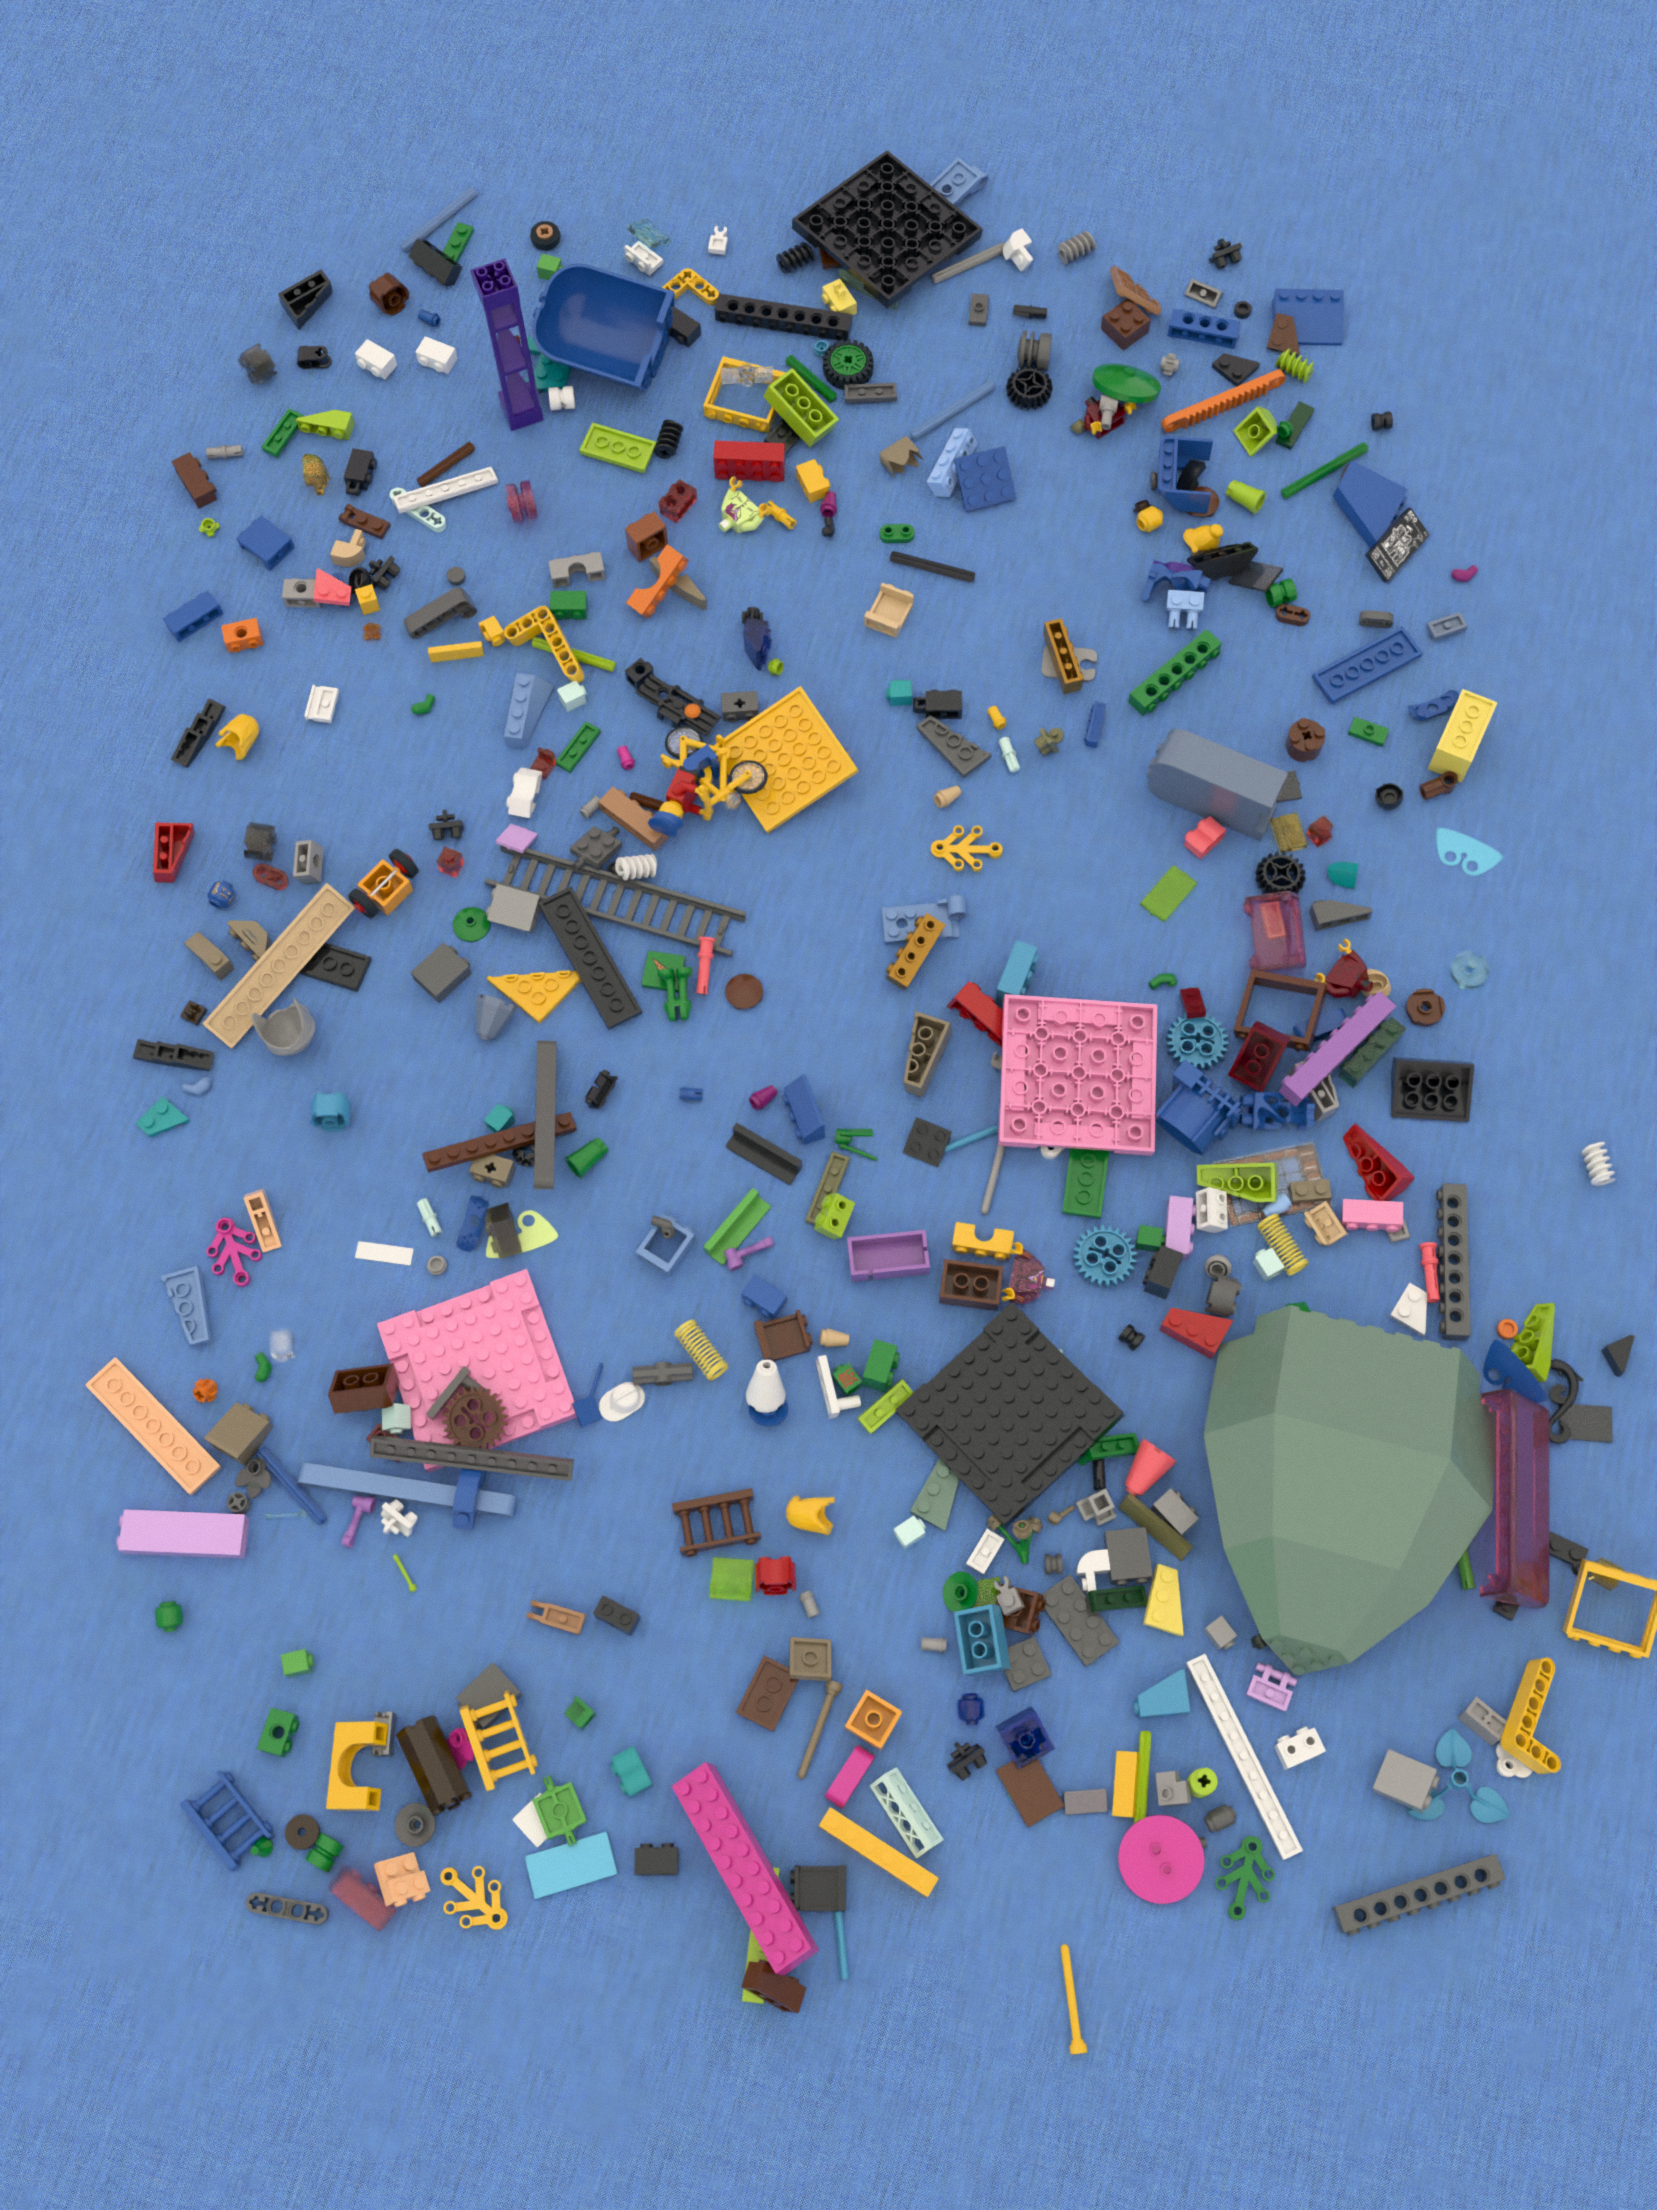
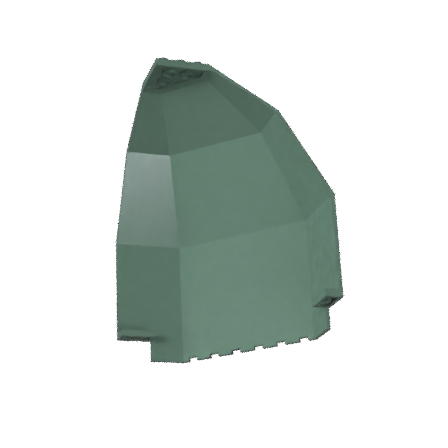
M1290 1305L1257 1316L1254 1334L1220 1345L1203 1435L1224 1551L1263 1641L1292 1673L1298 1676L1351 1663L1430 1604L1492 1512L1499 1417L1479 1393L1481 1374L1461 1349L1451 1347V1349L1440 1347V1343L1423 1339V1342L1413 1340L1412 1336L1398 1332H1395V1334L1386 1333L1382 1328L1371 1325L1363 1327L1355 1325V1321L1340 1317L1336 1320L1328 1318V1314L1313 1310L1309 1313L1299 1310L1300 1307Z

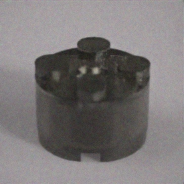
M257 343L241 353L238 362L248 372L247 377L252 384L256 382L260 385L275 376L277 371L273 370L276 366L265 349L261 350L259 348L261 345Z
M249 822L244 839V844L247 847V850H244V858L267 862L273 860L274 850H272V844H276L277 840L275 826Z

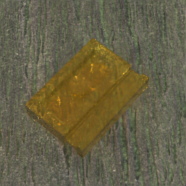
M1297 813L1279 816V818H1271L1270 822L1280 853L1307 848L1306 838Z

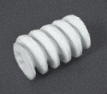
M653 854L619 857L616 860L615 869L617 874L622 876L623 880H628V878L633 880L635 877L640 879L642 876L644 878H648V876L652 878L656 875L657 861Z
M1605 1142L1588 1145L1582 1151V1156L1585 1157L1584 1162L1588 1164L1586 1169L1590 1171L1589 1177L1593 1178L1591 1184L1595 1186L1605 1185L1616 1180L1615 1178H1610L1615 1172L1608 1171L1612 1164L1605 1163L1610 1157H1603V1154L1608 1152L1607 1149H1601Z

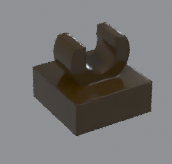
M189 1000L180 1017L198 1026L205 1016L207 1009Z

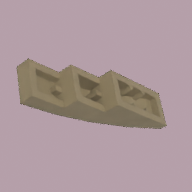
M656 556L649 559L650 569L659 578L661 568ZM687 574L682 577L678 575L676 583L670 589L689 603L703 610L707 609L706 598Z

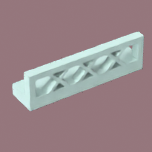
M897 1767L885 1773L870 1785V1788L916 1859L944 1840ZM881 1782L886 1786L887 1794L882 1793L878 1787ZM892 1801L896 1802L899 1806V1813L895 1812L891 1807ZM903 1820H907L910 1823L911 1831L905 1829ZM915 1838L920 1839L924 1845L922 1850H919L916 1846Z

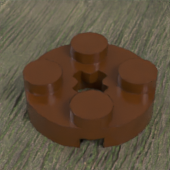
M1419 989L1409 997L1405 1008L1412 1024L1432 1026L1438 1023L1443 1016L1445 1003L1443 998L1435 994L1433 990ZM1423 1004H1426V1007H1430V1009L1424 1011L1421 1007Z

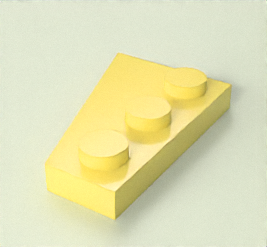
M1157 1564L1143 1624L1181 1637L1184 1636L1178 1570Z

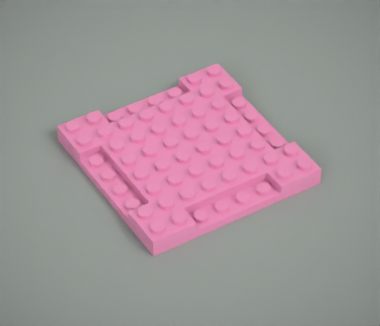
M1005 994L1002 1017L1003 1038L998 1146L1027 1148L1045 1146L1114 1151L1117 1154L1152 1156L1155 1152L1157 1005Z
M527 1269L490 1282L488 1286L417 1312L413 1310L377 1323L390 1363H394L400 1382L398 1387L403 1402L406 1405H410L411 1426L415 1440L453 1445L455 1438L448 1439L451 1432H444L448 1424L442 1423L448 1420V1417L444 1416L443 1413H448L449 1410L444 1407L433 1421L426 1416V1413L463 1366L471 1371L469 1375L484 1388L491 1390L490 1396L494 1393L498 1394L496 1401L503 1399V1402L500 1404L501 1407H507L503 1414L509 1415V1417L503 1419V1421L508 1423V1425L502 1426L506 1433H499L502 1440L494 1439L496 1446L488 1444V1449L499 1447L577 1417L572 1406L574 1399ZM462 1385L457 1390L461 1395H463L464 1388ZM456 1393L453 1395V1399H457ZM476 1399L470 1403V1408L474 1411L479 1407V1402ZM449 1400V1402L446 1405L451 1406L452 1402ZM462 1407V1411L473 1418L472 1423H479L486 1431H489V1428L477 1419L478 1416L470 1414L466 1408ZM492 1412L487 1413L485 1416L487 1423H492L494 1420ZM463 1415L457 1418V1424L461 1427L466 1423V1418ZM475 1428L472 1432L474 1439H478L481 1436L479 1428ZM424 1464L427 1473L445 1467Z

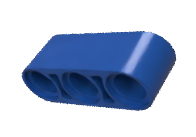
M1343 1008L1320 1015L1313 1042L1329 1037L1336 1028L1338 1030L1342 1028L1341 1023L1347 1018ZM1309 1020L1293 1027L1297 1037L1305 1038Z

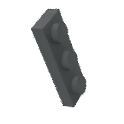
M896 383L845 385V403L897 401Z

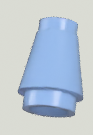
M1284 1193L1277 1194L1276 1202H1269L1262 1212L1266 1218L1273 1214L1279 1215L1288 1211L1292 1203Z

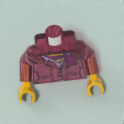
M1015 1242L1012 1245L1016 1247V1250L1009 1249V1253L1012 1255L1017 1254V1256L1014 1258L1009 1288L1002 1290V1292L1007 1294V1296L1002 1297V1301L1010 1300L1011 1302L1024 1305L1039 1298L1041 1288L1053 1290L1055 1279L1043 1277L1045 1267L1042 1266V1263L1025 1250L1020 1242Z

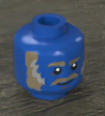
M225 880L223 882H215L207 894L208 902L218 909L227 908L236 895L232 889L233 885Z

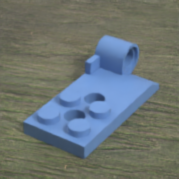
M958 157L930 186L956 206L967 194L972 195L976 190L984 188L989 177L977 166L970 167ZM949 188L951 192L944 193L943 190Z
M954 895L947 899L937 900V903L882 908L885 945L907 943L905 941L910 931L914 933L917 928L914 925L919 916L923 917L926 913L945 924L937 940L958 939V920L967 916L965 897ZM900 921L906 922L907 926L905 928H899L897 926V923Z

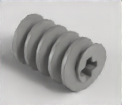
M1083 231L1081 234L1071 237L1070 240L1059 243L1058 254L1061 262L1066 265L1068 261H1073V257L1078 259L1079 255L1084 256L1085 252L1089 254L1091 250L1095 251L1096 243L1092 235L1087 231Z

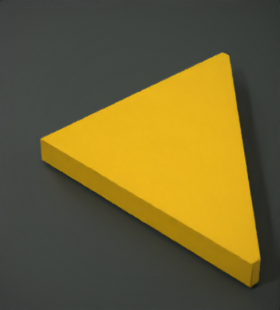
M571 970L556 971L555 973H530L527 975L512 974L500 977L488 976L486 978L490 984L539 1024L581 982L576 971Z

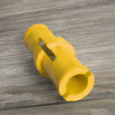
M771 500L768 501L770 506L767 504V508L771 509V515L774 516V519L777 522L783 523L788 529H793L791 524L795 527L797 520L788 515L784 508H779Z

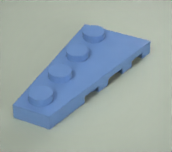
M194 1266L161 1276L168 1289V1295L174 1303V1309L180 1317L181 1325L190 1345L194 1347L211 1342L200 1267Z

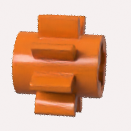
M208 1378L205 1380L199 1379L194 1383L196 1387L192 1390L197 1401L203 1403L208 1401L210 1403L217 1398L215 1394L218 1393V1386L213 1380Z

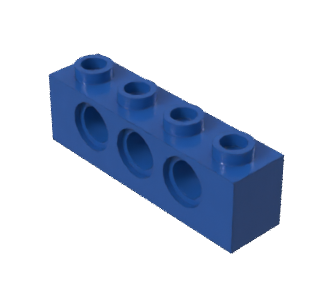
M1173 309L1167 336L1234 349L1240 321Z

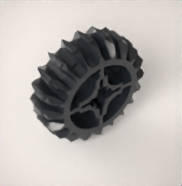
M1030 365L1029 369L1023 366L1022 370L1017 368L1016 373L1012 372L1006 385L1007 397L1010 398V403L1014 402L1015 407L1020 405L1021 410L1025 407L1028 411L1030 408L1036 410L1037 406L1042 408L1043 404H1047L1048 399L1051 398L1053 387L1049 375L1044 374V369L1038 371V367L1032 369Z
M1278 851L1275 852L1274 856L1270 853L1267 858L1263 857L1261 862L1258 863L1255 871V882H1259L1258 888H1263L1262 894L1269 893L1268 898L1273 895L1275 900L1281 897L1284 901L1287 896L1291 899L1304 886L1306 871L1303 870V863L1298 864L1299 859H1292V854L1289 857L1286 856L1285 851L1282 855H1279ZM1266 871L1270 872L1269 875L1272 877L1271 881L1268 879ZM1290 871L1293 873L1295 881L1291 880Z

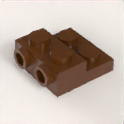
M1017 1588L1025 1607L1008 1616L1004 1615L1002 1611L1004 1628L1033 1636L1034 1632H1038L1040 1628L1038 1617L1039 1613L1044 1611L1046 1601L1040 1593ZM997 1599L995 1605L1000 1606V1604H999V1602H998V1599Z

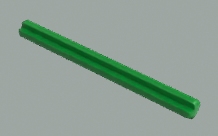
M1362 442L1281 490V496L1284 499L1289 498L1366 453L1368 445Z

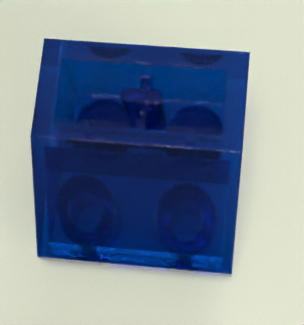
M748 617L743 631L744 650L756 669L761 671L762 665L766 664L768 655L766 651L771 648L772 639L770 638L771 629H769L768 621Z

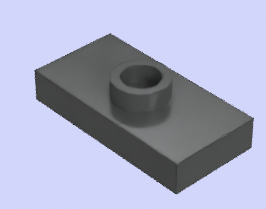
M972 293L969 325L986 327L989 295Z

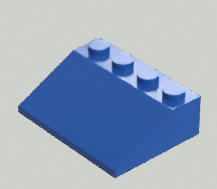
M1275 289L1272 300L1273 324L1276 313L1292 316L1299 345H1342L1344 290Z

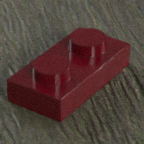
M1199 987L1180 989V998L1187 1019L1206 1017V1009Z

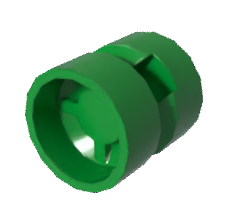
M1291 578L1279 581V584L1275 582L1265 586V597L1271 608L1282 605L1283 602L1289 603L1297 599V590Z
M321 1832L315 1842L317 1848L310 1850L305 1860L324 1872L329 1873L334 1865L333 1857H339L345 1846Z

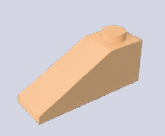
M265 1189L245 1194L244 1201L262 1252L282 1247Z

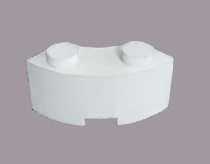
M521 767L514 774V788L506 802V806L509 807L508 814L526 818L531 817L536 803H533L535 794H539L542 771Z

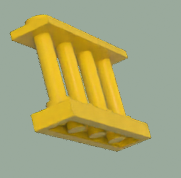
M509 1690L504 1692L505 1700L477 1710H470L469 1704L460 1708V1714L487 1791L495 1789V1782L498 1781V1778L528 1767L531 1775H533L536 1771L535 1767L538 1766L535 1754H530L515 1707L518 1706L515 1695H510ZM507 1707L509 1708L511 1720L484 1730H477L475 1721H478L477 1718ZM515 1727L518 1740L491 1750H484L482 1745L484 1738ZM522 1747L525 1760L498 1770L490 1769L488 1762L491 1761V1758Z

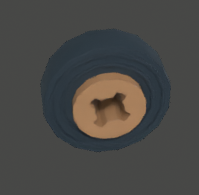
M542 221L535 224L530 233L532 244L540 250H550L556 247L560 242L558 226L550 221Z

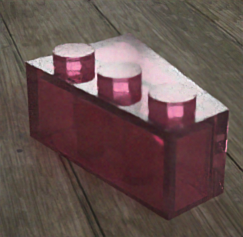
M344 1865L328 1885L330 1892L380 1932L397 1910L394 1904L386 1906L383 1896L378 1893L379 1888L370 1881L366 1883L362 1879L363 1875L353 1868L351 1870L347 1865Z

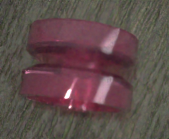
M520 481L521 493L517 492L514 483L505 484L507 491L506 499L509 512L512 513L513 522H523L522 510L526 511V516L529 520L537 519L538 516L530 481Z

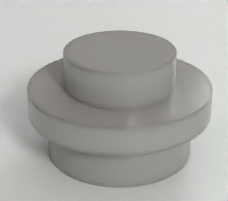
M433 1256L427 1262V1269L433 1275H440L447 1268V1263L441 1256Z

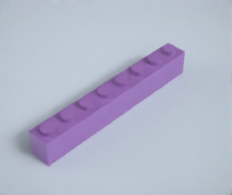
M1379 991L1375 996L1371 994L1364 1001L1365 1005L1363 1007L1359 1005L1352 1013L1354 1016L1351 1019L1347 1017L1341 1023L1342 1028L1340 1030L1336 1028L1329 1035L1330 1039L1328 1041L1323 1040L1319 1044L1316 1053L1312 1051L1305 1058L1307 1062L1304 1065L1300 1063L1293 1070L1294 1074L1292 1076L1287 1075L1281 1082L1283 1086L1279 1092L1295 1107L1393 1012L1396 1005L1382 992Z

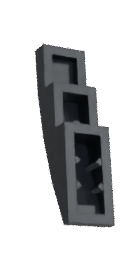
M208 698L201 714L197 713L191 727L186 728L171 760L188 768L211 736L226 706Z
M137 1039L133 1059L172 1067L210 1071L214 1052L178 1043L172 1045L159 1041L153 1043Z

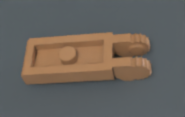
M531 1600L530 1605L534 1608L544 1609L542 1616L527 1612V1618L573 1634H581L586 1614L550 1603L545 1604Z

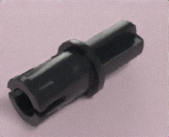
M1014 305L1013 315L1026 316L1029 319L1031 317L1046 319L1047 308L1032 307V305Z

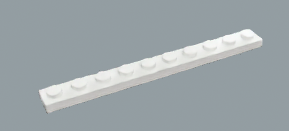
M1206 1654L1186 1662L1282 1860L1303 1851Z

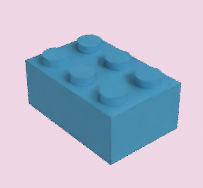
M1016 940L997 987L995 1004L1003 1006L1005 994L1026 996V989H1029L1032 974L1036 972L1038 966V947Z
M990 1604L954 1612L963 1675L976 1676L1011 1669L1001 1606Z

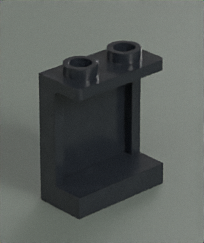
M795 1865V1870H791L790 1883L795 1884L794 1893H790V1899L797 1911H846V1866Z

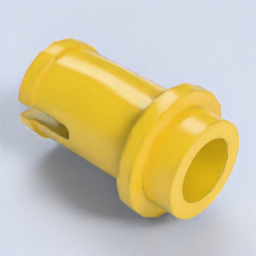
M992 706L988 709L987 714L992 719L994 728L998 730L1003 729L1007 725V720L1005 717H1002L998 707Z

